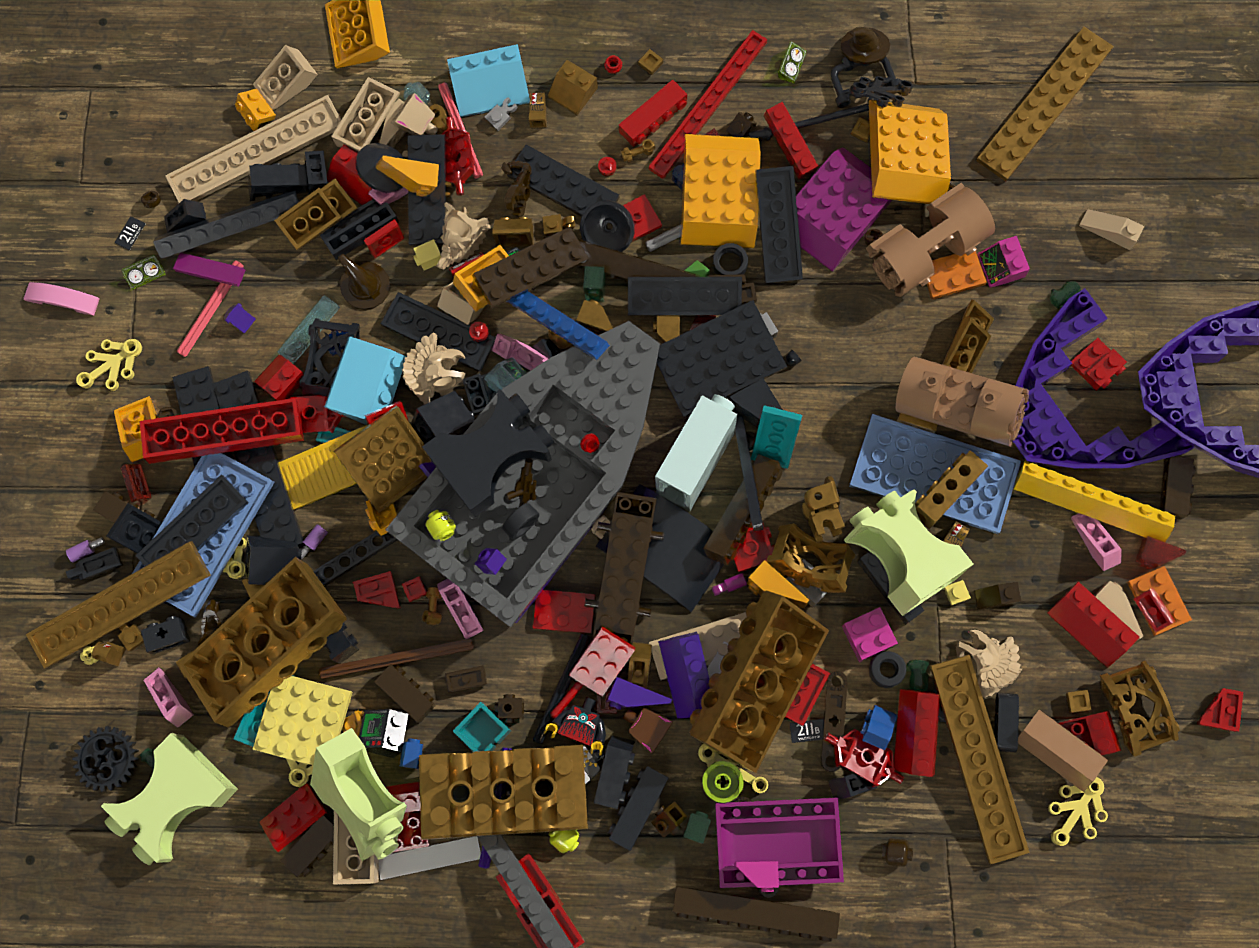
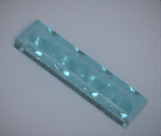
M324 295L277 351L278 354L294 364L310 345L309 325L313 324L315 318L329 322L339 310V305Z

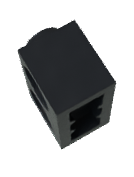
M323 151L305 152L308 195L316 189H321L327 185Z

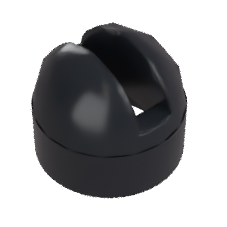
M790 350L785 357L786 363L790 366H795L802 361L793 350Z

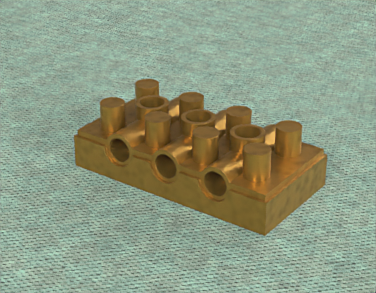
M295 557L185 658L179 666L213 721L229 728L244 714L252 712L254 707L263 703L268 696V692L273 687H278L284 679L292 676L298 668L297 665L302 660L309 659L313 652L320 650L326 644L327 637L341 629L342 623L347 620V617L310 566Z
M767 590L762 593L758 603L753 602L747 607V617L741 622L739 627L740 637L732 638L729 641L727 648L729 653L722 658L720 663L721 673H715L710 677V689L704 693L701 699L702 709L694 710L690 716V723L693 727L689 733H691L692 737L754 773L758 771L829 632L827 628L784 596Z
M583 745L419 755L422 840L588 829ZM546 780L553 785V792L548 797H540L536 793L535 787L540 781ZM500 783H507L512 789L511 795L505 800L497 799L494 794L496 786ZM462 785L467 786L470 791L468 799L462 803L456 802L453 798L455 788Z

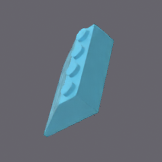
M518 44L447 59L460 117L489 112L497 104L502 107L503 101L507 97L511 100L508 103V107H512L513 104L522 105L530 103Z
M348 337L324 407L368 425L364 415L392 404L406 356L391 349Z

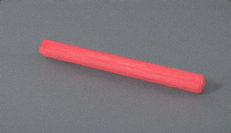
M447 83L439 84L440 94L449 116L453 117L454 127L466 131ZM471 145L475 169L473 177L479 178L483 176V173Z
M238 261L232 263L234 266L243 267ZM220 282L177 349L180 355L186 357L232 285Z

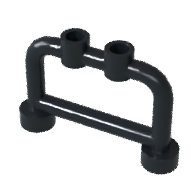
M844 57L841 60L842 64L835 66L830 74L838 96L835 99L838 108H845L850 105V96H852L849 89H842L838 73L844 70L851 71L857 66L870 65L855 63L847 57ZM887 57L880 61L887 74L884 86H898L901 79H896Z

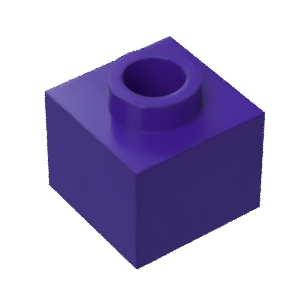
M485 548L478 555L475 565L484 574L496 575L507 559L497 549Z

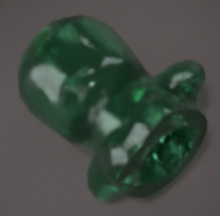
M1068 281L1059 291L1052 289L1049 299L1057 309H1061L1070 297L1081 291V287L1075 281Z
M909 660L906 664V671H911L909 688L913 691L925 692L929 687V675L926 672L929 662Z

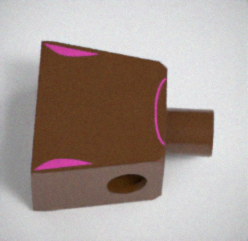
M629 708L623 717L624 720L632 724L628 732L650 754L654 753L673 724V721L643 708L639 715Z

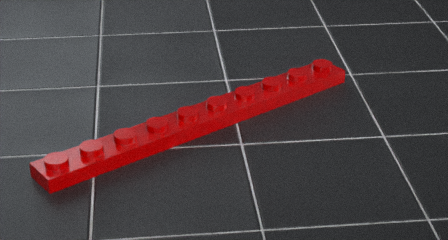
M753 30L649 165L651 172L662 179L666 177L684 153L685 134L698 135L767 44L765 37Z

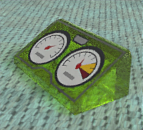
M790 41L779 69L778 78L795 83L807 51Z
M156 255L147 257L121 270L131 290L166 275Z

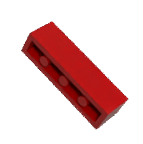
M671 80L618 124L619 133L633 147L643 143L651 132H656L663 122L669 121L675 112L682 110L687 105V93L674 80Z
M783 101L767 109L764 118L788 162L793 166L798 180L814 172L818 165Z

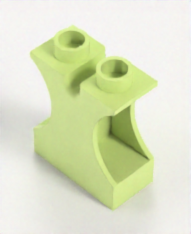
M915 489L902 497L896 491L887 494L876 504L880 509L876 513H873L869 507L858 512L850 519L854 529L844 539L846 543L864 547L879 558L889 579L888 598L902 616L954 582L973 565L959 545L939 540L924 527L915 507L917 493Z
M352 728L316 747L310 785L321 801L330 806L342 819L356 844L362 861L374 854L378 860L389 856L399 846L397 839L399 833L403 830L400 822L403 820L406 804L394 798L384 787L371 765L365 746Z
M170 733L153 751L155 759L153 774L148 785L139 795L124 803H103L101 806L110 815L105 820V824L116 835L123 837L129 830H138L140 828L139 834L134 838L137 844L132 848V851L147 865H151L154 861L156 863L170 862L173 859V836L177 827L187 815L203 807H222L238 790L184 735Z

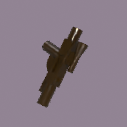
M531 458L525 459L524 467H521L520 480L515 484L514 490L505 493L508 501L519 497V507L526 504L529 500H536L535 490L537 481L533 480L532 483L533 460Z

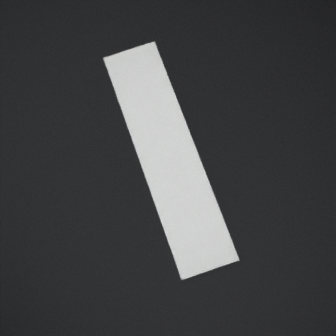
M474 836L390 854L379 860L380 880L480 859L481 852L478 837Z

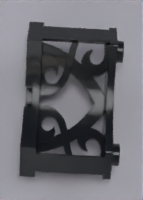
M315 318L313 324H310L308 328V335L310 336L309 357L304 376L300 378L299 386L302 388L303 395L328 396L331 389L328 386L329 384L332 385L338 366L329 374L325 370L321 358L333 347L341 358L343 353L339 349V344L343 348L347 343L348 337L360 339V324L352 323L349 325L321 321ZM320 329L331 330L333 338L331 339L325 333V338L321 339ZM336 331L346 332L347 334L337 336ZM317 377L318 381L316 384L322 383L324 379L326 381L323 386L311 385L312 380Z

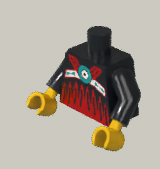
M586 697L582 708L576 705L565 708L551 723L546 725L544 734L548 730L552 731L551 738H554L557 732L562 736L590 746L591 754H593V750L598 749L600 751L599 756H601L606 731L604 721L600 719V715L593 712L597 701Z

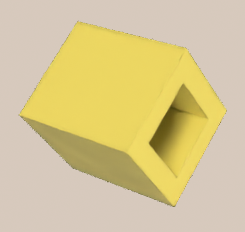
M434 239L414 248L416 253L413 256L417 266L421 265L423 270L436 266L441 258Z

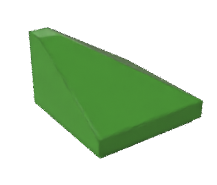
M698 260L685 270L698 274L700 277H707L709 275V269Z

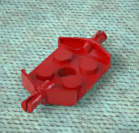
M453 117L445 118L447 128L441 134L445 135L446 182L454 183L456 195L461 196L464 195L463 184L475 171L470 135L467 131L455 128ZM458 154H461V157L457 162V156Z
M315 395L289 398H296L299 403L303 433L324 431L334 433L341 418L346 417L324 407L328 396ZM309 409H314L312 417H306V412Z
M856 729L839 738L829 732L825 735L824 740L835 747V763L837 767L841 765L874 784L872 785L873 788L888 778L893 779L899 784L903 782L904 776L895 772L892 750L887 747L883 750L862 741L863 734ZM864 752H868L870 754V762H867L863 758Z

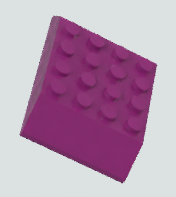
M843 147L831 154L796 195L800 248L832 272L893 201L892 199L872 197L871 167Z
M838 798L715 803L720 888L754 886L734 865V862L778 861L779 885L844 882Z

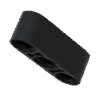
M997 692L994 737L997 747L1002 752L1016 753L1018 749L1019 696L1018 694Z

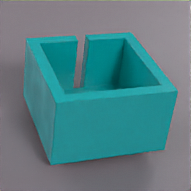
M480 702L453 732L475 752L493 751L496 748L494 743L500 744L511 730L484 703Z

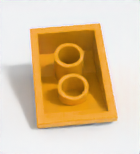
M382 156L376 164V169L418 196H427L437 187L438 164Z
M501 245L454 274L453 284L475 312L486 306L488 302L472 275L509 256Z
M150 396L114 410L121 445L131 462L143 458L139 421L158 418Z
M765 560L748 578V589L754 595L759 594L761 596L767 590L784 596L800 608H805L809 602L805 595Z

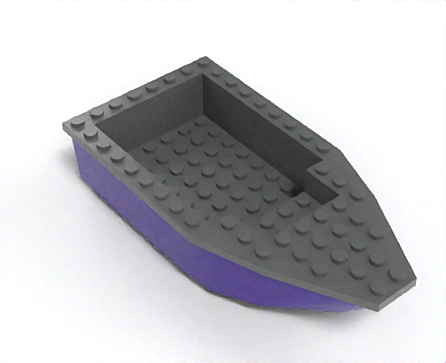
M630 321L598 335L607 341L610 346L597 360L575 346L549 358L501 389L507 398L517 393L530 410V413L522 418L524 424L518 430H522L528 425L533 429L541 424L555 442L547 448L552 458L550 462L532 459V483L533 480L537 481L535 490L536 500H529L527 503H530L540 515L536 523L524 535L512 540L502 530V526L507 518L519 508V497L508 501L505 493L514 490L515 484L520 480L521 467H524L525 460L512 465L502 474L495 488L494 504L477 517H474L436 467L386 528L387 532L510 628L528 610L590 531L596 520L601 517L611 500L624 484L644 428L660 343ZM497 394L464 434L474 432L487 423L496 408ZM587 434H595L599 439V448L593 453L584 452L580 447L582 438ZM435 510H439V512L447 511L456 525L454 535L445 541L435 540L425 525L429 519L428 515ZM485 548L497 549L507 559L496 575L484 574L475 565L478 555Z

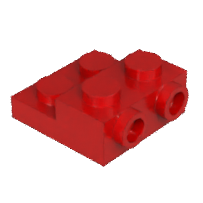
M1097 338L1071 361V366L1097 391L1100 387H1107L1112 382L1110 378L1114 374L1118 377L1126 369L1124 365L1127 361L1115 349L1110 350Z
M753 527L748 529L745 541L737 548V554L734 558L739 573L759 567L764 560L767 561L769 555H772L775 545L771 546L769 538H772L769 527H764V530L755 532Z

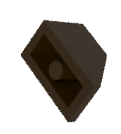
M1018 582L998 584L974 590L977 610L1017 605L1021 602Z

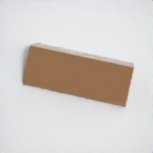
M1041 710L1037 711L1018 737V744L1083 792L1093 783L1108 761Z

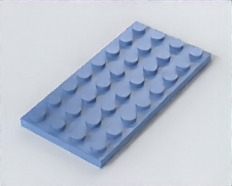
M872 414L849 487L880 497H885L892 491H896L902 497L915 489L917 492L915 497L916 503L923 494L927 496L926 492L936 480L941 482L939 478L949 466L954 468L951 465L962 453L967 454L971 450L988 467L942 516L999 534L1021 461Z
M222 453L205 455L200 458L154 536L155 538L221 474L249 502L198 551L211 576L167 600L168 603L193 617H196L274 484V481ZM139 561L133 573L144 568L145 565Z

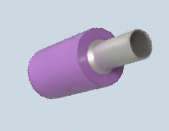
M318 524L303 541L305 546L301 549L302 559L310 549L315 550L328 534Z
M102 537L92 542L86 540L67 549L66 554L73 563L94 553V548L104 544L105 541Z

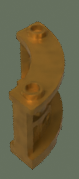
M794 523L779 526V535L773 553L768 556L766 561L783 577L787 575L794 579L793 583L809 589L810 586L821 588L822 592H846L847 576L852 559L855 558L854 552L847 543L836 544L824 541L816 543L815 538L804 533ZM813 553L822 563V566L808 570L798 555ZM840 559H843L842 564H837Z
M1142 661L1141 664L1111 675L1108 673L1100 675L1101 690L1107 697L1113 710H1118L1122 720L1118 722L1124 745L1134 757L1141 755V751L1171 740H1179L1178 732L1180 727L1175 721L1171 706L1157 679L1153 666H1149L1146 661ZM1142 674L1146 682L1141 683L1140 678H1137L1135 685H1133L1130 678ZM1123 680L1126 682V684H1115ZM1130 693V701L1126 702L1123 695L1129 696ZM1136 693L1154 702L1153 712L1148 722L1141 715L1130 714L1129 709L1136 701ZM1136 719L1139 720L1144 727L1139 724L1138 728H1136L1134 721ZM1163 723L1166 732L1154 736L1152 728L1156 731H1162L1160 724ZM1148 734L1149 738L1141 740L1144 736Z

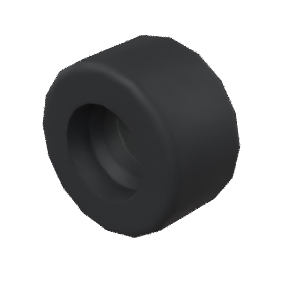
M881 652L872 659L869 665V676L879 687L892 688L901 683L906 675V664L903 658L895 652ZM889 662L894 665L895 673L893 676L884 677L881 674L880 666L882 663Z

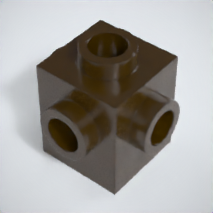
M504 694L503 698H498V703H495V715H498V718L503 720V723H515V719H524V699L515 698V694ZM512 706L511 711L507 712V708Z
M674 801L667 808L662 806L654 813L657 817L651 823L665 838L669 833L672 835L676 834L682 828L679 824L687 816Z

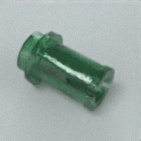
M147 748L140 754L141 761H145L154 770V750Z

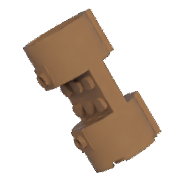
M962 182L926 207L933 229L917 238L911 231L899 224L866 248L869 252V257H873L874 263L872 267L877 276L889 290L892 288L896 291V296L901 297L919 284L923 287L932 281L930 277L935 273L930 254L945 245L956 255L962 256L966 253L968 256L977 250L976 245L994 234L995 223L988 207L973 190L964 187Z
M914 356L909 361L899 385L896 411L1011 446L1012 442L1010 440L1014 441L1017 438L1025 414L1024 403L1028 402L1029 390Z

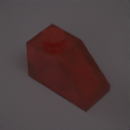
M1148 536L1142 540L1136 562L1141 563V566L1144 568L1153 569L1183 556L1186 550Z

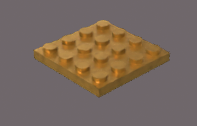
M394 406L333 451L378 513L427 477L419 465L432 462L422 448L425 444L398 406Z

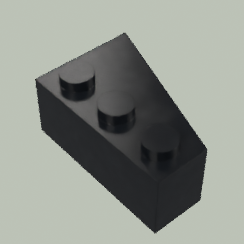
M275 163L272 165H249L248 191L250 202L255 201V197L266 196V199L272 198L273 194H284L293 190L300 194L307 191L308 182L305 164L292 163L290 165Z
M345 622L342 623V627L338 632L332 633L327 637V642L323 646L330 652L331 660L339 664L359 651L356 646L358 644L357 639L353 634L349 635L345 630L348 628Z
M612 735L607 745L594 803L618 809L620 803H624L626 791H623L624 784L629 782L631 773L628 772L629 765H633L635 753H632L635 744L634 740Z

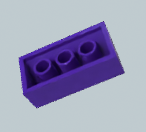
M697 631L658 641L677 718H689L694 710L702 709V696L710 689V678Z

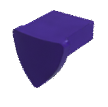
M239 303L230 307L224 316V320L227 323H231L242 333H245L256 320Z

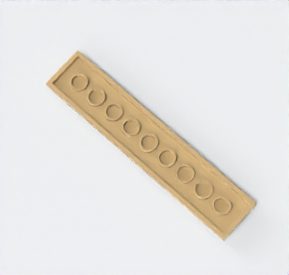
M326 95L165 176L179 203L183 199L197 201L247 176L249 165H269L333 133L341 122V118L329 96Z

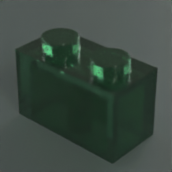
M585 266L583 286L585 300L604 302L606 283L604 267Z
M696 811V814L691 813L683 837L703 844L711 822L710 819H707L708 814Z

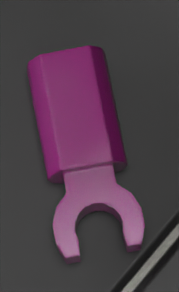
M741 573L724 580L722 584L713 586L712 591L714 596H717L726 591L728 593L747 584Z

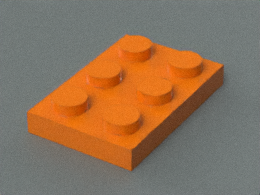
M976 251L968 256L966 253L962 256L953 254L932 260L935 274L930 277L932 281L927 283L931 299H936L986 285L987 282Z
M1165 566L1127 582L1134 597L1153 587L1174 618L1175 622L1157 633H1155L1147 621L1154 636L1192 620Z

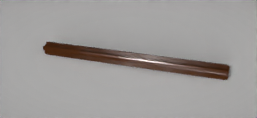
M472 639L449 642L321 667L319 675L321 679L387 667L390 664L398 665L473 650L474 645Z

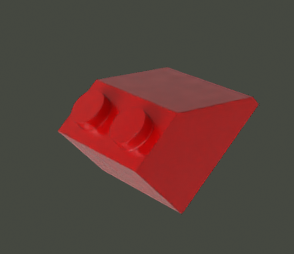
M279 354L254 382L276 401L289 399L300 387V378L304 374L294 364Z

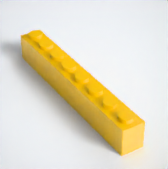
M1024 461L1015 480L1014 490L1165 544L1174 529L1175 515L1169 512L1158 510L1147 504L1136 502L1130 498L1103 490L1092 484L1081 482L1073 477L1059 474L1054 470H1048L1034 463Z

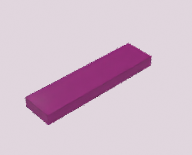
M179 253L173 267L176 272L239 287L246 271L243 267L184 253Z

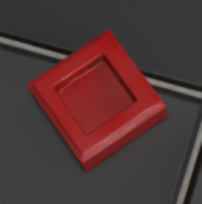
M420 576L402 584L409 602L426 595L427 591Z

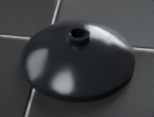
M372 143L364 146L357 154L355 161L357 173L363 182L369 187L385 193H392L402 189L403 186L376 169V164L382 156L405 159L402 154L393 147L382 143Z
M603 200L592 204L586 209L580 221V233L583 241L623 252L629 247L634 238L635 225L630 212L623 205L615 201ZM608 223L613 225L612 229L608 228Z

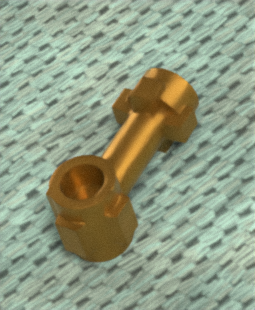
M646 139L640 147L631 150L628 147L624 148L621 151L623 161H633L632 157L642 153L648 156L652 155L655 144L652 140Z
M432 587L428 588L426 592V597L429 598V610L423 612L422 620L427 622L428 625H438L441 622L442 615L436 612L437 599H441V594L438 588Z

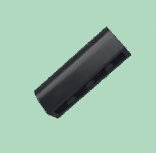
M372 199L320 234V237L337 261L341 254L347 255L365 244L364 240L394 219L397 223L399 221L387 202L380 205L375 199Z

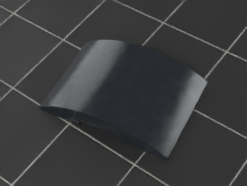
M639 484L633 494L657 498L652 529L653 531L664 532V536H662L663 541L651 539L649 542L643 579L692 612L724 566V564L708 558L704 550L713 530L671 501ZM609 531L605 532L604 537L596 545V548L607 554Z

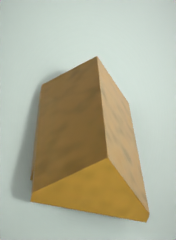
M334 179L323 188L316 189L274 221L295 249L299 250L358 208L337 180Z
M971 299L942 364L969 373L973 372L991 338L988 330L994 320L973 299Z

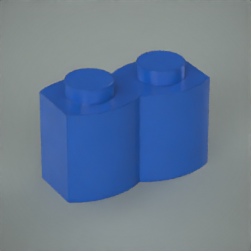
M874 705L872 710L868 709L864 719L867 723L864 722L860 732L863 734L862 741L885 750L891 739L897 714Z
M408 738L407 742H403L400 767L419 769V755H422L423 744H420V740Z

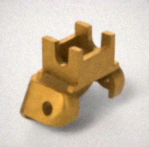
M829 476L825 478L823 485L805 492V503L802 505L803 515L809 520L808 524L811 527L816 543L823 541L824 527L829 528L833 537L843 534L841 528L845 527L838 510L840 499L833 477ZM820 494L822 499L816 500L815 495Z

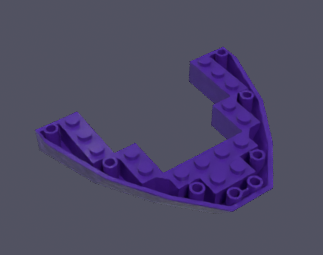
M1086 289L1081 290L1067 300L1033 343L1015 385L1029 390L1028 402L1024 403L1025 414L1017 438L1013 441L1016 447L1029 462L1068 468H1129L1185 454L1194 449L1193 446L1161 422L1131 442L1118 426L1086 446L1042 385L1065 372L1072 364L1063 350L1101 327L1108 319Z
M1253 301L1201 319L1167 342L1138 371L1143 406L1150 415L1194 448L1237 472L1259 478V445H1245L1242 426H1204L1193 363L1219 362L1228 354L1226 345H1259V301Z

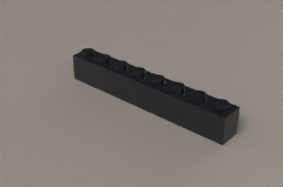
M293 190L155 237L153 243L162 259L274 221L300 201L296 191Z

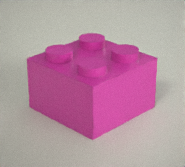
M880 607L842 626L859 662L898 644Z

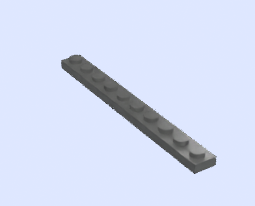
M463 785L455 788L453 792L454 800L459 803L465 802L470 794L469 788ZM477 836L548 948H574L503 836Z

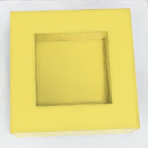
M963 580L944 588L951 606L970 599Z

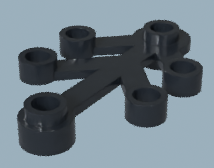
M876 76L872 87H869L871 80L867 77H860L859 82H854L849 91L855 98L868 97L876 100L877 105L880 107H887L889 99L892 100L893 105L901 107L904 102L902 96H908L911 93L913 84L907 80H900L898 86L884 87L886 79Z

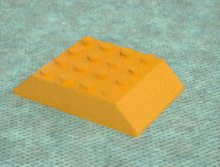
M870 99L872 197L931 204L947 193L951 180L947 114L937 108L908 104L898 107L893 105L892 102H888L887 107H880L877 105L876 100Z
M685 134L681 245L720 247L727 243H734L742 248L755 247L758 228L755 170L760 169V145L758 138Z

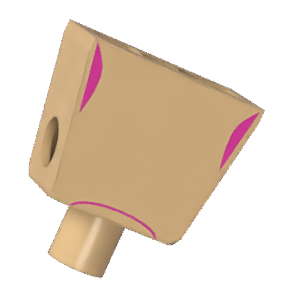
M415 93L408 96L391 122L394 126L412 135H422L424 132L428 135H435L438 130L431 123L435 114Z

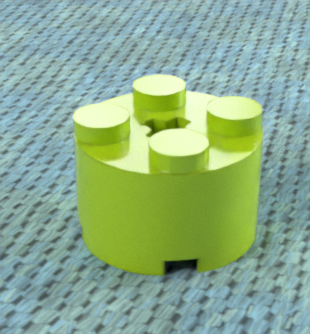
M727 761L715 762L706 769L703 775V790L715 802H730L741 793L743 776L734 764ZM721 776L728 781L724 788L717 784V780H720Z

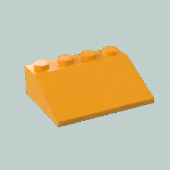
M332 0L325 4L336 68L375 61L390 53L381 0Z

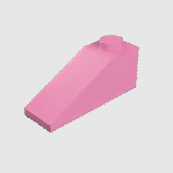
M1080 513L1071 517L1090 554L1103 571L1121 563V548L1098 520Z
M449 579L438 583V590L465 639H469L482 632L483 628L463 590Z
M158 668L144 679L164 718L176 727H180L194 715L187 702L162 669Z

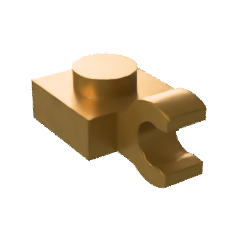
M561 214L542 217L545 236H552L568 227L575 228L574 216H567L563 219Z
M126 623L119 627L122 633L118 637L129 652L144 643L141 631L137 625L129 626Z

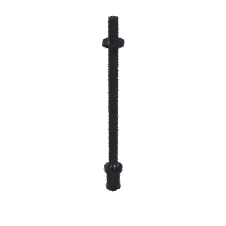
M871 98L867 99V104L794 123L800 129L869 111V100ZM764 126L760 130L748 132V138H758L759 141L765 139L769 141L774 135L768 126Z

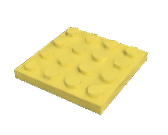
M294 676L284 679L281 685L273 687L270 691L253 750L313 765L316 747L341 734L353 692Z

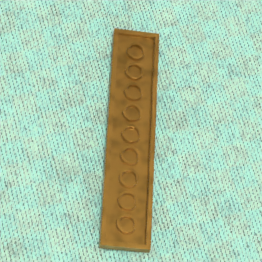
M1083 27L978 156L976 161L1004 181H1007L1114 46L1086 27Z
M190 541L32 630L26 636L43 668H47L208 578L211 574L193 541Z
M970 655L930 665L989 864L1030 853Z

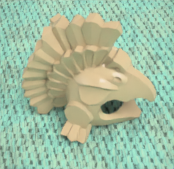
M444 203V206L448 209L444 219L445 225L442 227L443 235L441 239L444 244L442 246L441 258L436 267L444 270L450 264L453 265L454 262L460 263L462 259H468L470 255L474 254L475 250H479V244L483 243V239L486 237L485 232L490 228L487 218L471 219L467 216L466 207H462V210L459 211L455 210L449 203Z
M434 332L429 337L423 336L421 342L416 343V349H411L410 353H406L407 357H405L404 368L402 369L406 385L424 404L430 402L434 392L440 393L441 397L453 392V388L465 376L464 372L450 370L453 365H457L460 358L465 359L464 354L456 349L437 346V335Z
M970 630L969 634L973 637V647L960 641L957 642V658L964 656L965 651L972 655L971 661L983 698L992 696L995 692H999L1001 688L1013 684L1022 671L1020 668L1021 664L1017 662L1020 658L1017 654L1019 646L1014 644L1013 637H1007L1004 643L999 645L997 639H990L979 630Z

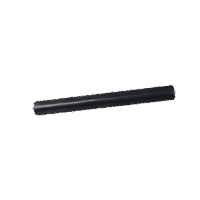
M583 633L580 635L533 736V741L539 744L543 743L548 733L546 731L544 734L546 725L554 719L550 714L565 696L572 681L569 673L586 650L591 639L590 636Z

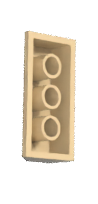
M368 77L331 136L336 146L341 148L343 145H346L356 153H359L364 146L370 144L400 92Z
M334 811L333 884L378 883L379 860L375 854L364 861L360 859L358 849L349 830Z

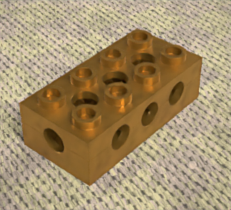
M971 450L967 454L962 453L951 465L954 468L949 466L939 478L941 482L936 480L926 492L927 496L923 494L916 501L915 507L921 523L928 529L942 517L988 467Z

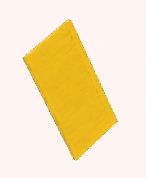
M368 425L279 462L293 510L357 484L333 451Z

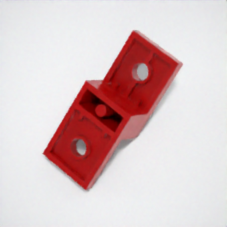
M527 854L519 860V863L574 948L579 947L585 942L563 909L562 906L564 904L531 854ZM500 873L496 876V879L518 911L515 914L537 948H548Z

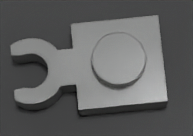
M509 97L503 101L502 107L497 104L485 116L486 120L498 131L511 119L508 114L517 109L516 104L508 107V103L511 102Z

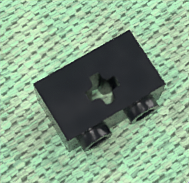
M177 616L166 618L165 622L160 624L151 623L146 626V629L141 630L146 652L150 654H156L190 642L185 621Z

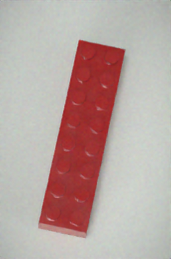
M296 398L139 421L143 458L149 464L304 441L300 407Z

